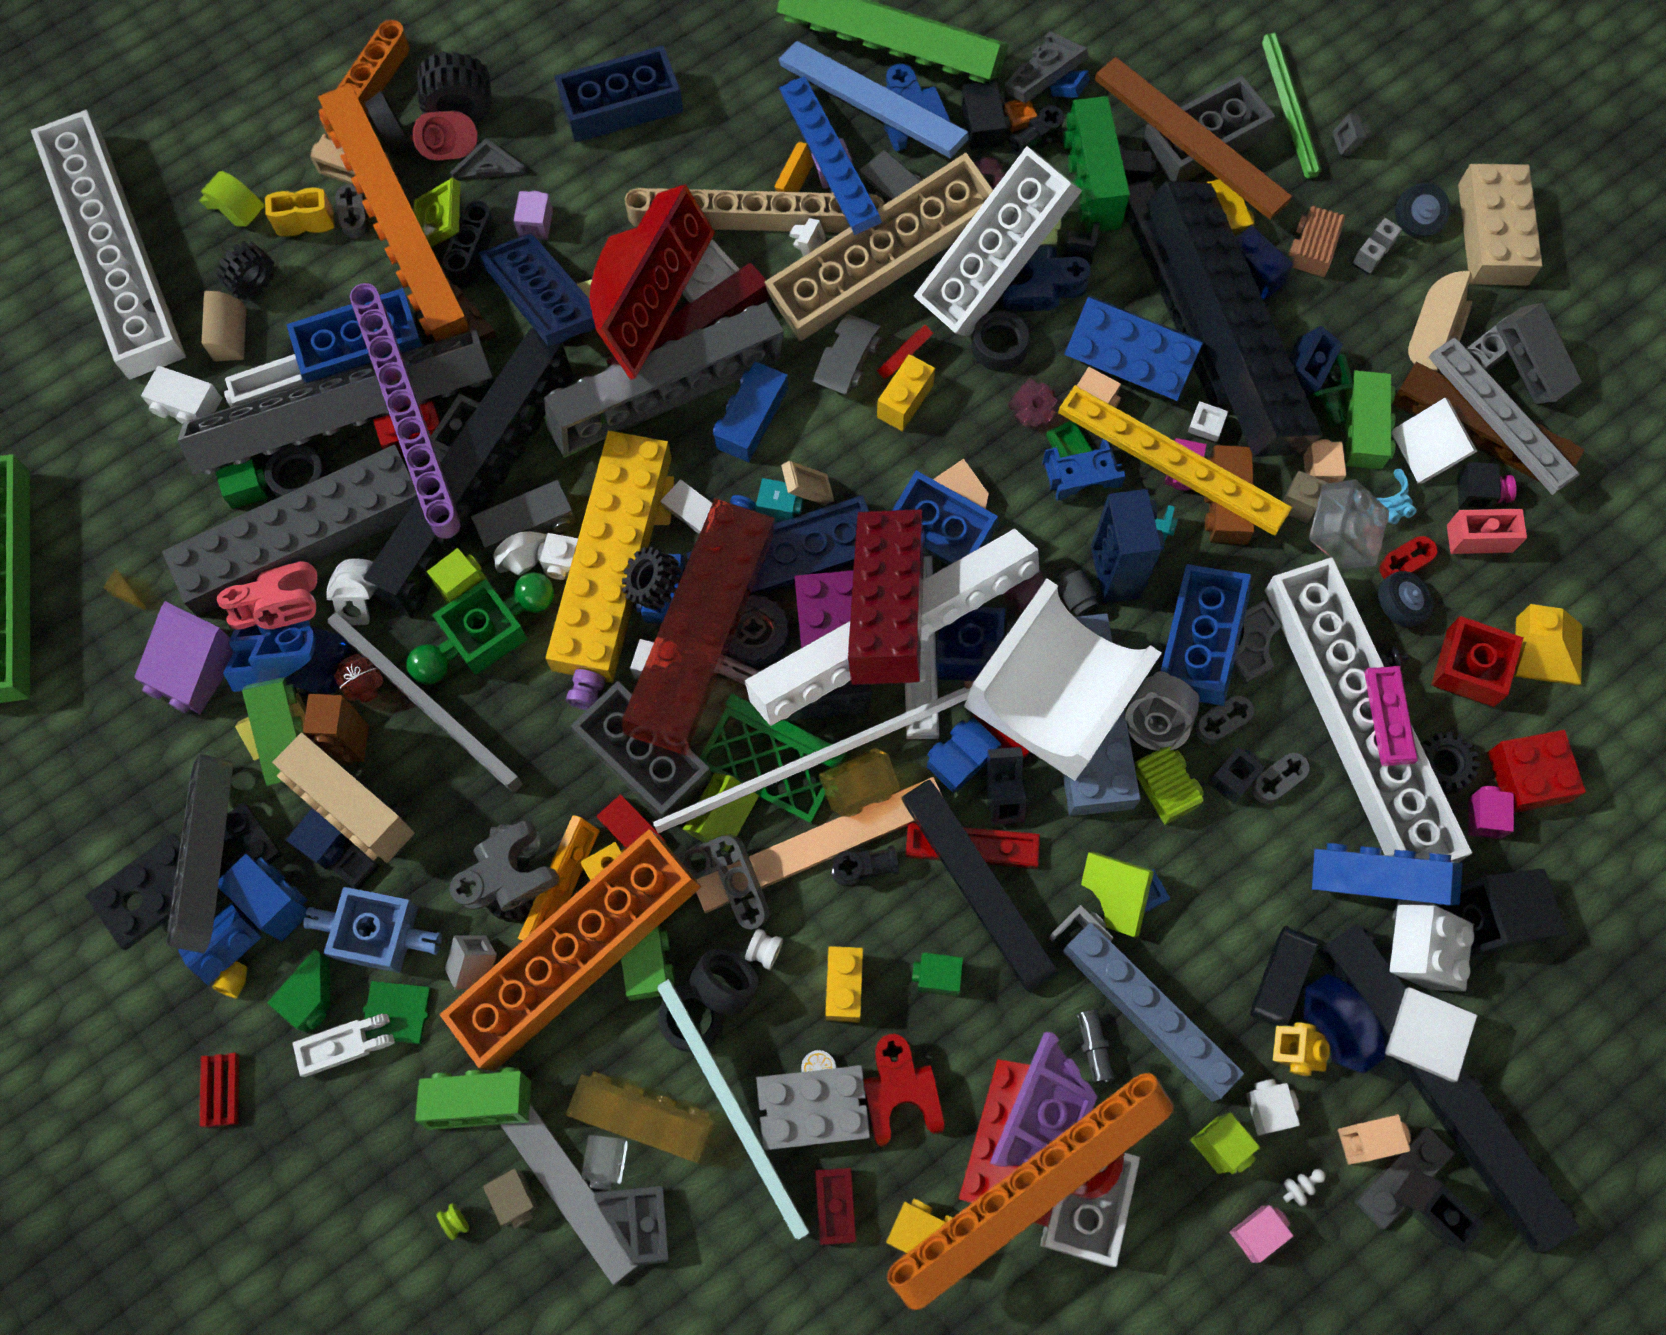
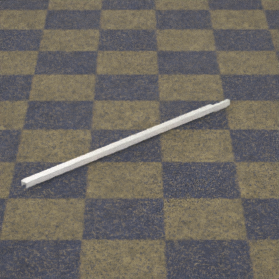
M964 687L653 822L657 833L687 822L699 815L967 700L971 688L966 689Z

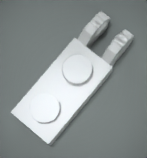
M388 1014L377 1015L362 1021L354 1020L294 1042L293 1047L300 1076L307 1077L369 1055L370 1051L380 1050L394 1044V1037L391 1034L381 1035L367 1041L365 1035L367 1030L387 1025L390 1022Z

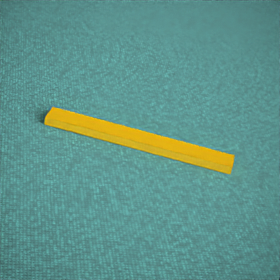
M1074 385L1059 407L1058 413L1274 536L1293 508Z

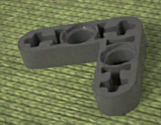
M731 834L724 835L676 855L679 860L681 858L682 864L695 879L718 871L735 917L742 927L756 929L766 923L770 913L769 907L744 843L739 837ZM725 843L727 846H734L735 851L731 853V858L729 855L723 856L721 849L725 848ZM695 853L702 854L706 859V867L701 872L693 869L691 865V857ZM741 862L742 866L734 867L728 871L726 866ZM737 872L745 874L748 878V886L744 891L737 890L733 885L732 879ZM753 892L754 897L748 899V901L740 902L739 897H744ZM750 906L752 909L758 908L760 914L755 917L756 922L753 917L748 918L746 916Z

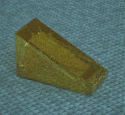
M115 568L103 588L112 596L144 610L146 608L145 604L125 576Z

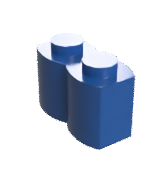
M974 717L967 723L964 720L960 721L950 732L953 737L945 744L941 741L938 742L927 754L930 758L927 762V768L954 794L987 764L988 750L1000 749L1002 745Z

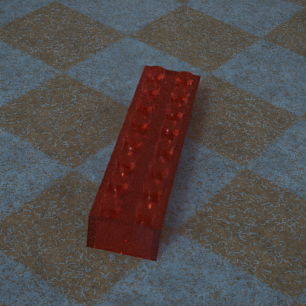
M714 498L622 718L624 735L683 755L687 754L773 538L774 517Z

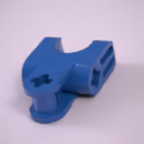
M895 64L888 69L886 74L887 89L950 122L934 86L921 90L914 71L907 65ZM883 122L894 150L901 151L907 149L908 135Z

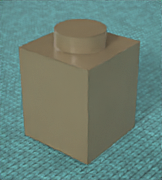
M1298 470L1283 499L1284 503L1293 507L1288 516L1308 523L1318 507L1328 482Z
M514 1168L483 1186L501 1226L512 1224L513 1229H516L533 1219L531 1213L539 1209L522 1171Z

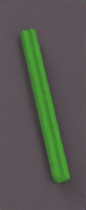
M1276 33L1266 34L1262 45L1304 176L1307 179L1316 178L1321 172V166L1279 37Z

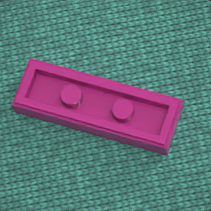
M1400 666L1367 668L1364 674L1381 766L1415 764L1418 758Z

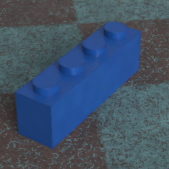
M1327 843L1326 849H1315L1312 879V889L1445 905H1460L1462 863L1451 862V855L1429 853V859L1416 858V851L1394 849V856L1381 855L1382 848L1360 846V853L1347 851L1348 845Z

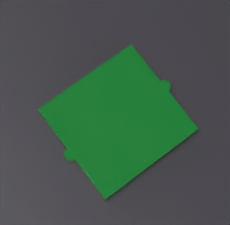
M371 981L367 1006L363 1007L365 1012L364 1020L377 1015L388 1014L390 1022L383 1027L365 1031L366 1039H374L381 1035L391 1034L395 1042L421 1044L425 1020L429 1018L427 1008L431 988Z

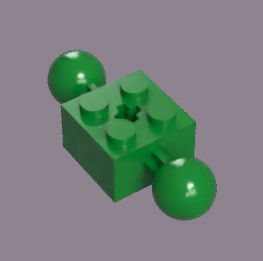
M527 573L517 580L514 586V595L503 602L489 582L484 579L432 614L448 640L439 646L424 644L414 648L406 661L409 676L415 682L422 685L436 684L446 675L448 662L459 654L473 674L477 675L528 640L515 617L524 610L537 613L547 609L554 599L552 582L541 573Z

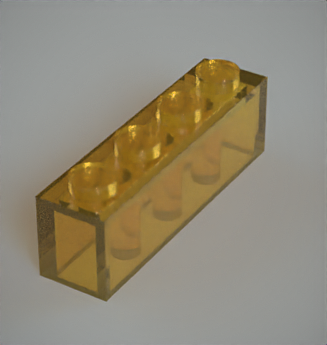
M594 1071L591 1077L581 1074L567 1110V1116L701 1165L715 1125L713 1121L708 1120L710 1113L690 1106L688 1112L675 1108L677 1101L661 1095H657L656 1100L649 1099L643 1096L644 1089L625 1083L623 1089L610 1085L612 1078Z

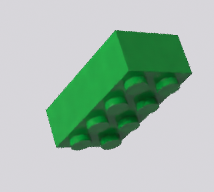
M1108 96L1073 100L1071 113H1067L1066 117L1068 130L1063 132L1064 148L1069 149L1070 152L1068 168L1070 173H1074L1075 179L1073 183L1083 190L1078 196L1080 199L1078 206L1079 220L1085 223L1086 233L1092 232L1094 222L1100 223L1098 231L1121 229L1130 193Z

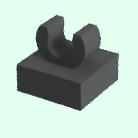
M1350 113L1332 132L1340 156H1350L1358 147L1364 145L1363 141L1366 137L1372 136L1370 126L1362 124L1358 114Z

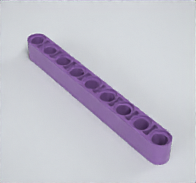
M368 283L359 284L352 289L350 300L424 516L435 535L440 538H451L460 529V519L386 307L373 285ZM377 327H382L380 330L372 332ZM391 353L390 356L381 358L383 355ZM400 379L399 383L390 385L394 380ZM410 406L407 411L399 412L401 408ZM420 433L417 438L408 439L412 434ZM423 460H430L426 466L417 467ZM435 487L439 488L437 493L433 495H427V492L430 489ZM449 515L447 521L436 523L439 517Z

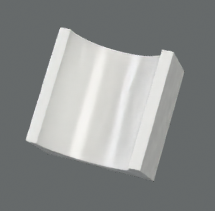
M1046 579L974 681L964 707L1075 781L1103 742L1161 655V652L1152 646L1143 650L1125 648L1095 634L1066 609L1059 598L1058 585Z

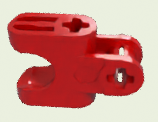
M897 1034L883 1036L878 1041L875 1049V1060L879 1076L863 1079L875 1142L879 1147L888 1144L891 1138L889 1124L891 1111L902 1103H910L918 1107L924 1116L925 1125L931 1133L935 1135L943 1133L944 1120L931 1065L914 1068L908 1042ZM889 1044H893L897 1050L901 1049L902 1053L897 1056L896 1062H891L890 1057L883 1056Z

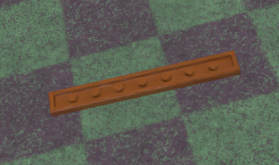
M1117 57L1096 73V82L1268 219L1271 220L1290 202L1292 195Z

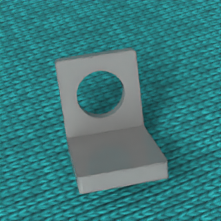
M1081 905L1049 937L1053 942L1076 920L1083 928L1091 922L1110 942L1114 938L1105 929L1106 923L1094 912L1089 914Z

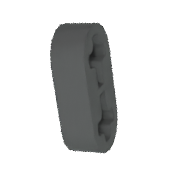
M346 184L341 186L336 192L339 222L348 237L359 238L364 236L369 229L367 212L362 203L365 199L363 194L358 195L353 184ZM350 196H354L352 197L353 205L349 206L347 201H349ZM356 216L358 221H356L355 226H351L352 217Z
M1235 696L1225 702V706L1219 705L1205 713L1196 725L1198 738L1206 744H1215L1240 730L1249 723L1254 715L1252 702L1243 696ZM1234 707L1236 709H1244L1245 712L1242 717L1236 715L1231 719L1228 718ZM1219 721L1222 723L1217 729L1216 734L1213 731L1208 733L1205 731L1208 725L1207 722L1210 725H1214Z
M1289 753L1261 773L1252 785V794L1255 799L1264 804H1272L1300 784L1310 770L1307 759L1301 754ZM1297 764L1299 766L1297 774L1294 772L1288 777L1283 775L1289 765ZM1276 779L1279 784L1275 786L1272 792L1264 793L1262 791L1264 783L1269 784Z

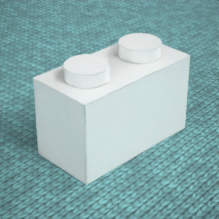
M157 366L141 395L149 405L148 409L152 413L162 418H166L167 415L174 417L182 424L215 413L222 400V397L211 383L161 366Z

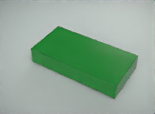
M1071 420L1046 433L1053 448L1057 447L1060 458L1093 451L1077 424Z

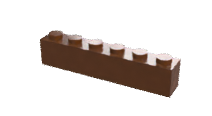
M1416 361L1395 395L1393 405L1416 416L1444 398L1449 399L1476 449L1540 482L1444 375ZM1534 423L1575 468L1585 449L1577 446L1569 439L1550 432L1543 425Z

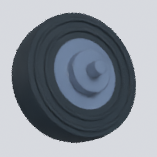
M1420 183L1408 188L1399 197L1395 207V217L1398 226L1407 235L1417 238L1429 237L1439 232L1448 222L1451 212L1450 200L1445 191L1431 183Z
M1398 571L1385 578L1379 586L1378 597L1385 614L1397 625L1412 628L1422 624L1432 615L1434 604L1431 592L1426 584L1415 574L1408 571Z

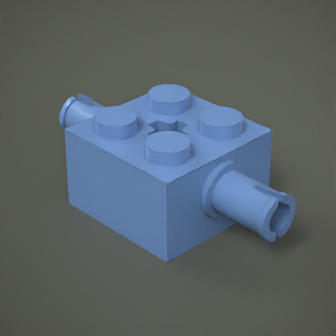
M343 887L336 913L309 907L306 915H310L314 919L304 917L303 923L306 929L330 932L324 954L334 960L396 973L401 972L408 949L436 955L440 947L434 943L441 944L442 941L441 933L413 928L418 907L410 900ZM377 926L375 932H372L370 935L367 934L369 929H375Z

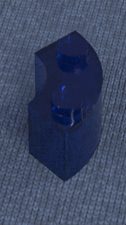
M1326 974L1306 987L1304 1019L1316 1025L1325 1035L1331 1048L1332 1062L1365 1074L1385 1059L1383 1033L1376 1016L1366 1001L1349 984L1330 974Z

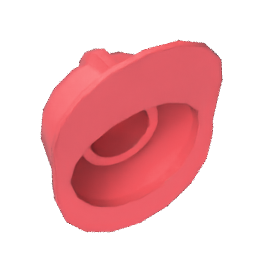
M429 112L422 114L416 120L411 141H414L417 150L427 159H459L466 157L474 150L477 144L478 133L472 120L461 112Z

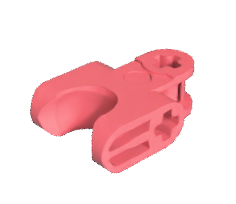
M302 561L265 570L257 576L255 582L234 585L221 591L217 596L218 605L222 609L227 610L229 614L226 619L230 628L236 630L253 627L255 624L269 630L310 620L316 613V600L309 592L316 587L317 570L308 562Z

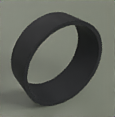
M380 91L366 101L365 105L393 155L398 156L413 151L414 147L384 93Z

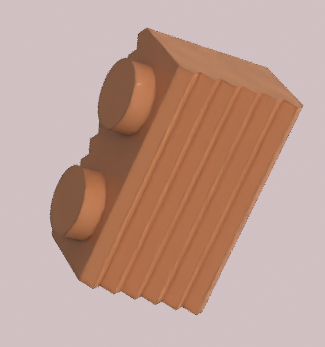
M1311 206L1308 215H1302L1299 220L1296 232L1301 233L1299 240L1294 238L1288 256L1293 257L1290 267L1325 277L1334 256L1345 215H1340L1338 212L1334 213L1333 211L1328 212L1327 209L1322 210L1321 207Z

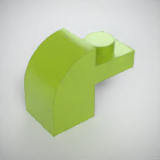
M219 171L201 191L203 196L199 200L207 209H219L235 226H248L265 207V204L249 188L235 177L223 171Z

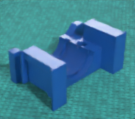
M1102 439L1099 450L1062 458L1059 456L1057 447L1045 450L1042 465H1045L1051 485L1050 490L1057 489L1055 494L1057 501L1077 494L1081 489L1090 485L1100 484L1103 485V488L1122 487L1126 476L1124 471L1120 472L1122 464L1116 463L1111 447L1112 443Z

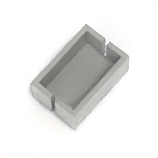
M862 1065L756 1077L759 1109L761 1111L767 1110V1116L760 1117L763 1150L870 1138L866 1105L859 1106L858 1102L859 1099H865Z

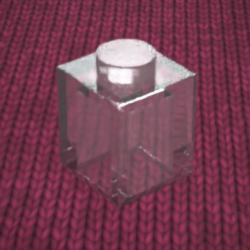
M588 1135L581 1179L591 1181L590 1188L611 1190L612 1184L621 1185L628 1141Z

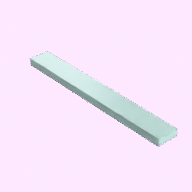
M668 979L658 985V991L795 1239L799 1240L809 1233L805 1222L768 1155L763 1150V1146L671 980Z

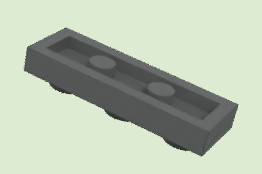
M1424 1127L1408 1144L1409 1152L1398 1154L1354 1201L1380 1229H1385L1404 1209L1393 1196L1413 1168L1433 1178L1455 1154L1429 1127Z

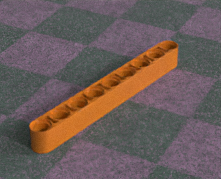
M1148 1073L1133 1078L891 1266L887 1279L905 1304L913 1310L927 1306L1164 1122L1173 1111V1103L1157 1078Z

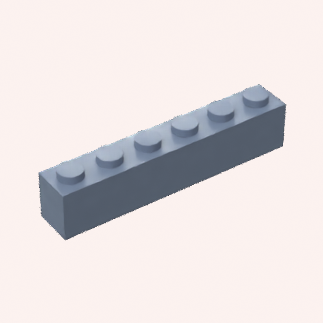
M1091 922L1063 950L1062 953L1212 1102L1221 1099L1244 1075V1072Z

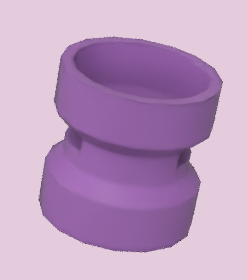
M576 669L572 678L574 682L573 689L568 691L565 701L571 706L587 710L598 700V692L603 689L606 679L598 673L585 669Z

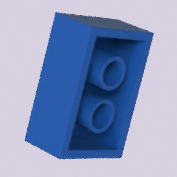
M917 470L892 510L922 509L925 535L924 551L947 565L953 564L988 544L1000 523L997 515Z

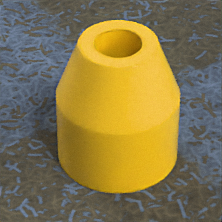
M235 961L225 971L220 972V976L216 978L212 988L226 996L238 998L246 983L247 967Z

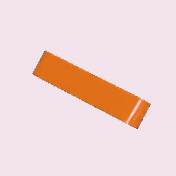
M395 20L383 22L337 87L340 88L351 84L366 115L369 111L365 102L380 91L383 92L409 53L410 46L401 23ZM320 116V120H321V122H322V124H323V127H324V129H325V131H326V133H327L329 139H331V137H330V135H329V132L334 131V130H333V128H332L331 125L325 127V125H324V123H323V121H322V119H321V116Z

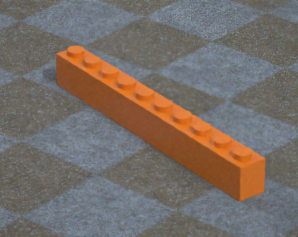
M351 84L318 96L323 107L318 110L325 127L331 125L334 130L329 132V135L336 150L342 148L344 154L339 156L347 172L353 170L355 174L351 181L358 195L364 193L366 196V200L362 201L369 218L375 216L378 221L373 226L380 241L387 240L389 244L384 249L391 264L398 263L401 269L396 271V274L403 288L410 287L412 294L407 295L414 311L418 312L421 310L424 316L419 321L426 336L433 335L435 341H439L470 331L455 295Z

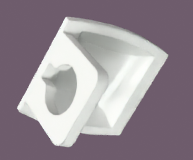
M366 559L344 560L336 567L329 580L327 600H333L335 612L350 625L369 624L370 616L366 599H370L373 592L363 578L374 563L373 561ZM347 601H352L353 606L360 610L361 614L358 617H350L344 613L343 607L346 606Z

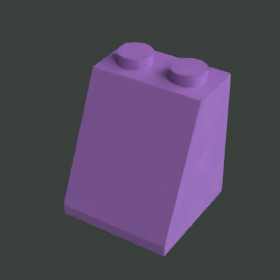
M165 601L161 606L134 678L144 685L142 691L157 700L164 696L170 699L169 705L183 713H187L190 709L201 714L225 677L223 672L233 654V650L228 643L230 638L219 627Z

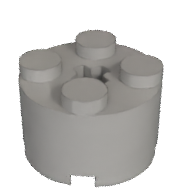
M1156 672L1153 676L1144 679L1133 695L1125 714V720H1127L1128 731L1131 737L1143 747L1159 751L1160 748L1170 746V750L1179 748L1190 736L1198 713L1199 695L1187 683L1179 678L1170 676L1166 672Z

